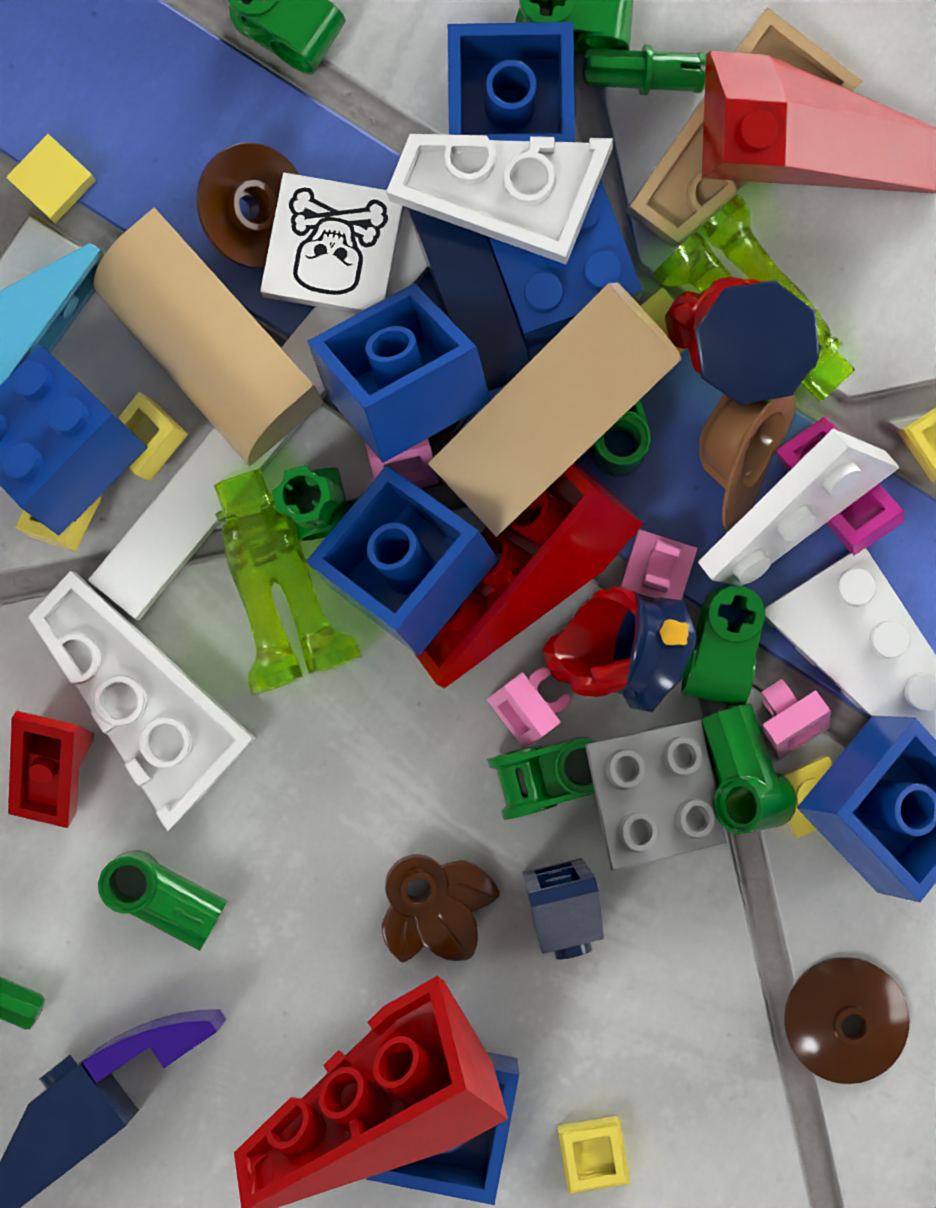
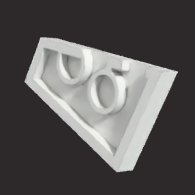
M410 134L386 193L391 202L567 264L613 149V138H590L589 143L555 142L554 137L530 136V141L489 140L487 135Z
M832 429L698 563L713 581L736 586L751 583L761 577L773 562L900 467L885 450Z

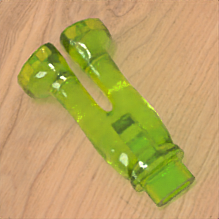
M737 194L719 209L699 231L691 235L656 269L653 275L667 288L691 284L700 291L709 288L713 281L719 278L733 277L709 246L711 245L721 250L724 256L738 267L748 279L763 282L777 281L815 310L818 343L822 347L816 367L812 368L801 384L818 402H821L855 371V368L838 351L843 342L838 337H831L832 334L829 326L822 318L821 312L779 269L758 242L751 229L750 208L744 199Z
M261 470L249 471L215 484L214 488L222 508L215 515L219 522H228L222 526V539L227 564L244 605L255 643L256 658L247 675L251 695L262 694L304 678L303 671L291 647L290 640L273 599L272 586L274 584L280 585L287 600L309 675L318 674L363 657L357 641L353 637L335 630L327 620L315 592L299 538L288 517L278 513L276 507H272L275 505L273 493H269Z

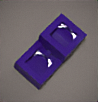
M220 1009L195 1010L157 1018L114 1037L96 1048L82 1063L94 1081L98 1083L150 1047L163 1068H165L215 1034L227 1019Z

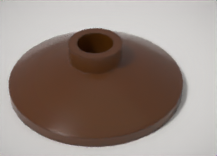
M245 142L221 150L205 166L197 188V211L205 235L220 254L230 261L248 268H265L283 172L300 175L285 156L263 144ZM240 199H243L250 208L248 219L241 213Z
M833 958L814 965L796 981L785 1005L784 1026L792 1051L812 1073L835 1083L857 1084L869 1081L883 1074L901 1055L909 1033V1010L905 997L897 983L881 968L857 958ZM851 1014L860 1015L862 1019L860 1031L854 1035H845L842 1031L843 1020Z

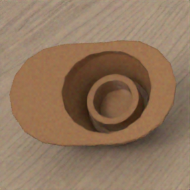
M723 394L703 426L699 437V457L704 470L726 489L722 506V525L726 531H729L742 519L756 502L771 460L783 441L793 419L796 406L794 394L788 397L775 398L771 401L763 400L745 405H740Z

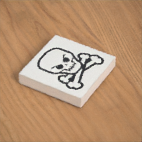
M283 172L260 290L264 298L355 314L386 299L389 292L404 206L389 201L386 193L387 190Z

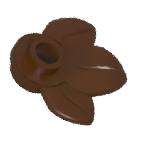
M412 854L405 856L394 863L388 871L385 880V892L390 906L381 923L384 942L389 951L402 963L412 959L421 951L424 945L432 953L445 960H468L474 955L478 942L477 923L472 913L495 901L500 895L499 890L486 872L468 861L459 860L440 865L436 860L426 855ZM424 879L428 882V887L422 895L410 896L407 894V887L413 880Z

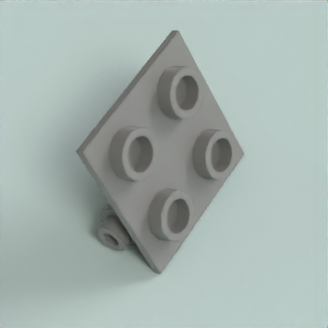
M701 720L655 727L644 732L585 744L607 855L612 871L727 843L724 827L715 815L714 798L716 789Z

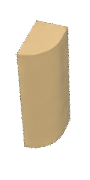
M155 207L124 232L104 254L97 266L93 279L95 292L249 467L324 403L314 384Z
M608 283L428 464L497 537L681 360V356L662 329L619 283Z

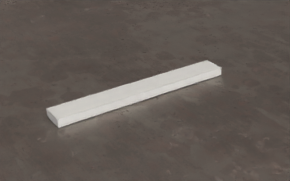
M404 207L388 297L414 283L418 285L429 271L406 207ZM314 307L281 349L314 384L323 399L326 396V392L307 341L356 314ZM305 420L250 467L214 428L88 581L134 619L140 620Z

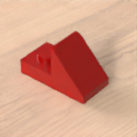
M16 710L11 719L8 814L69 828L77 811L80 764L94 741V733L76 724Z

